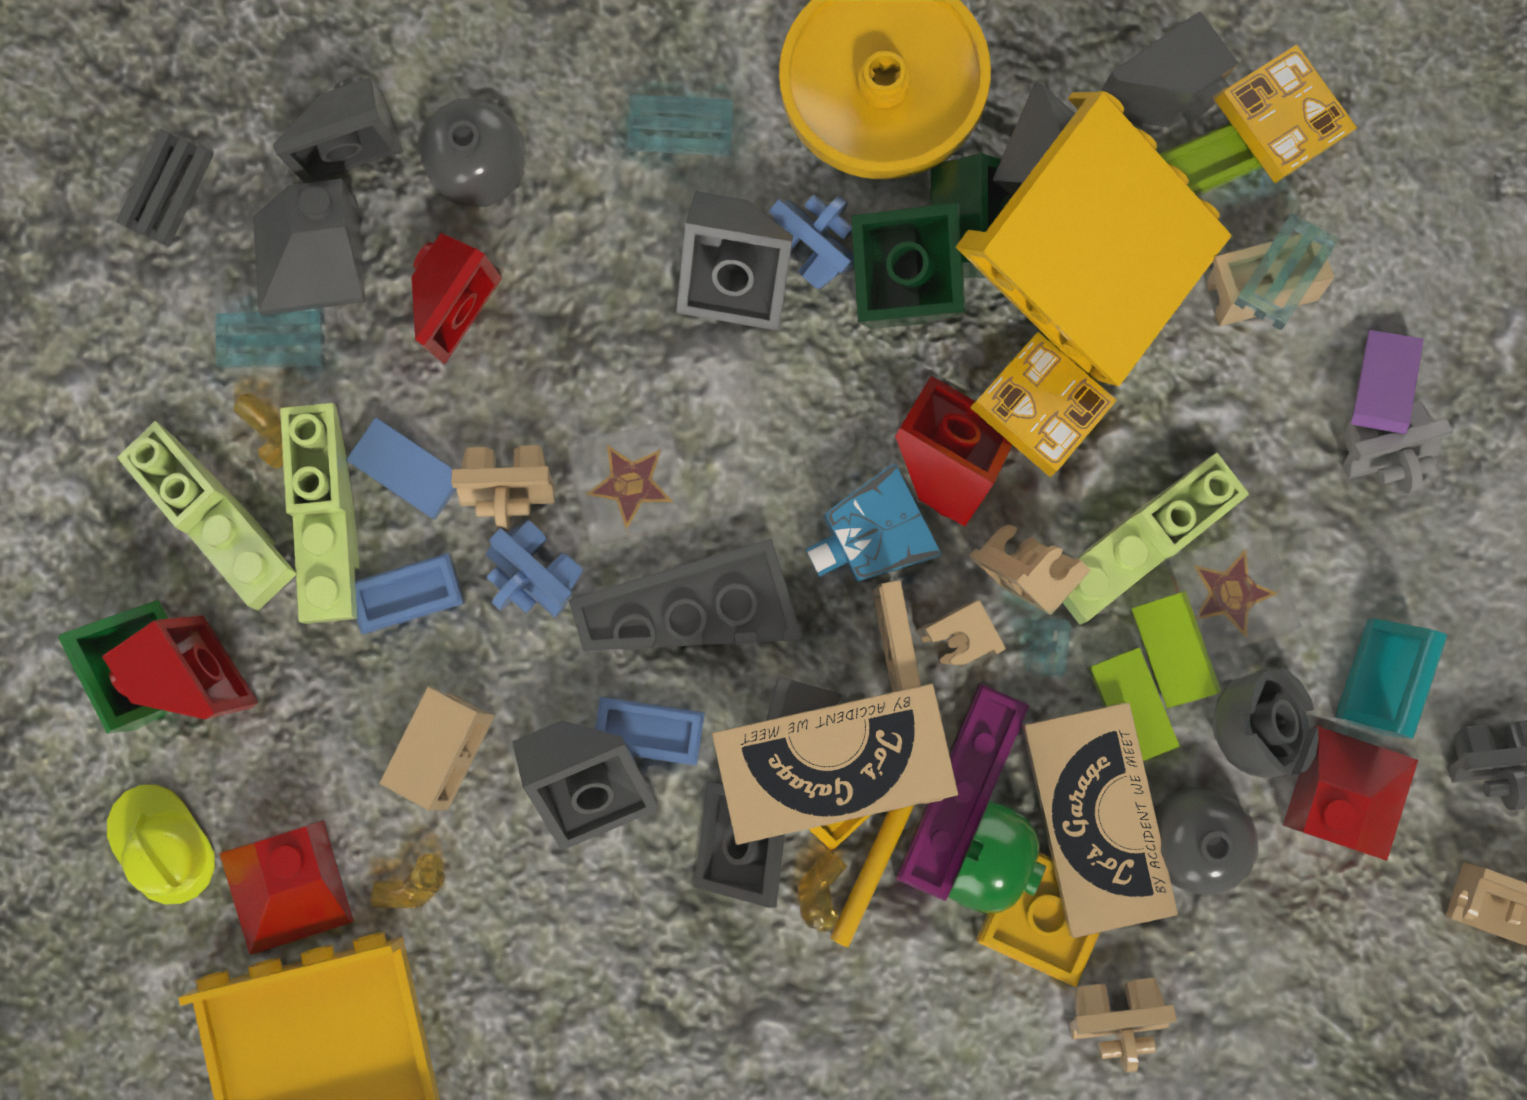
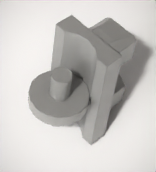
M1421 401L1413 403L1411 421L1406 434L1394 432L1383 435L1379 429L1351 425L1350 421L1344 431L1349 454L1342 467L1348 480L1377 472L1381 484L1396 481L1398 487L1404 493L1416 492L1421 489L1422 474L1435 470L1433 457L1440 454L1442 439L1450 437L1453 430L1447 418L1434 422Z

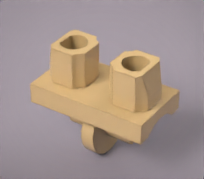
M539 445L519 446L514 449V467L496 468V456L493 449L487 447H467L464 452L461 469H452L451 484L453 488L457 489L460 506H475L477 517L495 516L497 530L501 528L504 531H510L512 516L530 515V504L555 503L554 484L549 467L546 466L542 447Z
M1156 978L1137 979L1124 984L1129 1010L1111 1012L1106 984L1078 987L1075 990L1076 1017L1069 1023L1072 1040L1116 1035L1115 1041L1098 1043L1101 1059L1119 1057L1122 1068L1126 1073L1137 1072L1138 1055L1156 1052L1153 1036L1135 1038L1134 1033L1169 1028V1023L1177 1022L1174 1005L1164 1006L1163 996Z

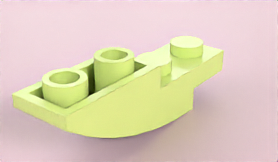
M334 403L280 408L286 513L293 517L299 622L310 624L358 619L354 571L360 569L357 532L348 463L346 461L347 457L337 407Z
M154 421L117 457L174 527L188 534L248 607L259 611L297 574L274 547L276 542L195 456L158 422Z
M1213 454L1082 552L1077 559L1083 561L1090 569V572L1063 601V604L1079 625L1088 622L1162 561L1174 556L1250 494L1219 454Z

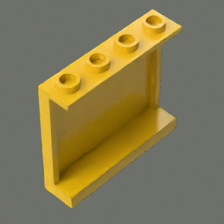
M1105 91L1072 92L1067 99L1076 107L1077 112L986 232L968 230L956 245V248L1053 344L1093 380L1120 386L1232 235L1218 220L1220 214L1216 208L1210 203L1199 199L1187 186L1189 183L1187 176L1177 167L1167 164L1156 151L1157 144L1155 140L1143 130L1135 128L1124 116V107L1117 98Z
M378 932L353 940V949L334 953L333 945H325L300 953V962L282 966L280 957L272 958L248 966L249 974L230 979L228 970L195 979L196 988L180 996L178 999L180 1006L193 1003L214 1100H440L403 936L386 940L385 932Z

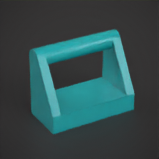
M1376 618L1367 619L1334 718L1385 736L1413 739L1448 635L1437 630Z

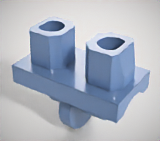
M814 194L807 201L805 207L818 217L816 221L790 199H787L785 202L778 199L769 210V213L774 216L773 220L793 235L791 250L800 239L814 250L798 271L804 279L815 288L822 289L836 278L839 273L852 270L854 267V254L828 232L832 229L843 240L847 239L852 233V226L841 217L848 206V202L838 196L827 205Z
M526 519L508 533L500 528L489 539L491 546L486 552V556L497 565L487 576V579L500 590L494 597L492 604L501 611L513 601L522 611L528 613L538 602L556 618L566 608L572 593L571 591L582 574V568L568 555L563 553L546 569L532 556L545 544L546 537L530 520Z

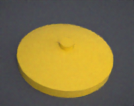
M811 0L792 23L782 47L779 63L780 93L783 108L791 127L801 142L814 155L833 168L854 176L869 179L887 180L913 176L925 172L951 157L970 138L977 127L987 102L991 80L990 54L986 39L975 17L960 0Z

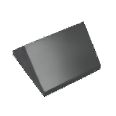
M707 782L694 887L760 906L776 908L785 834L736 845L724 786L720 782Z

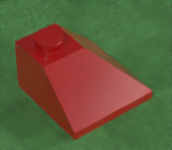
M440 233L434 243H426L417 254L413 264V268L416 270L411 276L415 340L437 360L446 364L502 278L484 253Z
M931 375L895 437L918 499L932 507L940 515L951 518L965 527L993 486L1012 444L970 408L976 401Z
M204 615L154 620L102 656L111 670L109 676L112 684L118 692L128 697L133 704L206 720L251 709L259 703Z
M1314 726V728H1318L1319 737L1316 756L1308 770L1298 775L1283 826L1387 861L1418 760L1319 726Z
M324 820L219 853L249 955L354 921Z

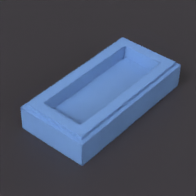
M377 417L374 418L346 459L347 462L434 520L438 518L457 490L451 484L453 468Z
M449 553L355 581L357 622L361 634L372 633L466 604L452 555Z
M601 696L595 730L622 736L632 756L697 766L705 712Z

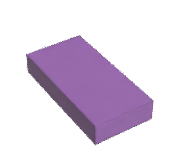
M1369 330L1365 343L1351 425L1402 434L1407 433L1411 421L1423 338Z

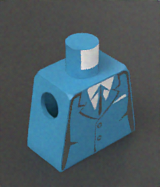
M896 463L887 467L826 512L823 518L831 536L805 548L819 577L846 564L856 583L927 562L941 555Z

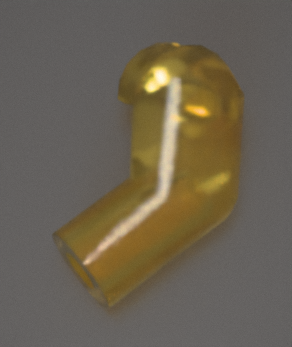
M251 393L243 394L237 399L233 409L236 415L267 440L259 448L258 456L274 469L283 467L280 417Z
M829 848L826 849L798 884L800 916L809 928H815L819 932H827L837 923L838 911L833 909L829 887L848 866Z
M424 854L416 860V869L404 881H374L371 895L373 908L415 909L424 906L443 887L445 881L443 873L444 861L437 855Z

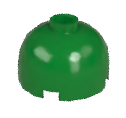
M991 800L988 802L948 898L958 902L959 905L981 913H1001L1012 908L1024 892L1032 896L1035 895L1046 865L1037 862L1040 842L1036 830L1024 816L1001 803L997 804Z

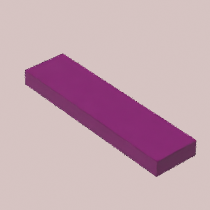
M978 684L949 752L958 795L944 798L942 801L927 803L897 872V880L939 899L947 900L1030 705L983 684Z

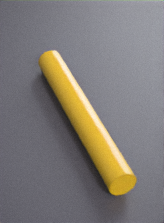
M914 805L888 811L830 936V939L845 947L850 946Z

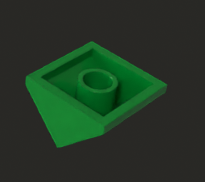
M159 599L61 633L58 636L107 734L135 731L170 713L169 711L131 703L128 697L118 692L112 684L109 676L111 670L102 657L154 620L168 619Z

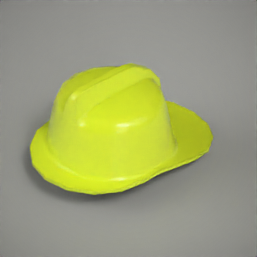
M139 785L125 791L113 804L107 818V839L112 852L122 866L128 882L138 891H141L148 899L162 904H182L196 898L209 885L215 870V852L207 836L201 830L185 803L172 790L160 785Z

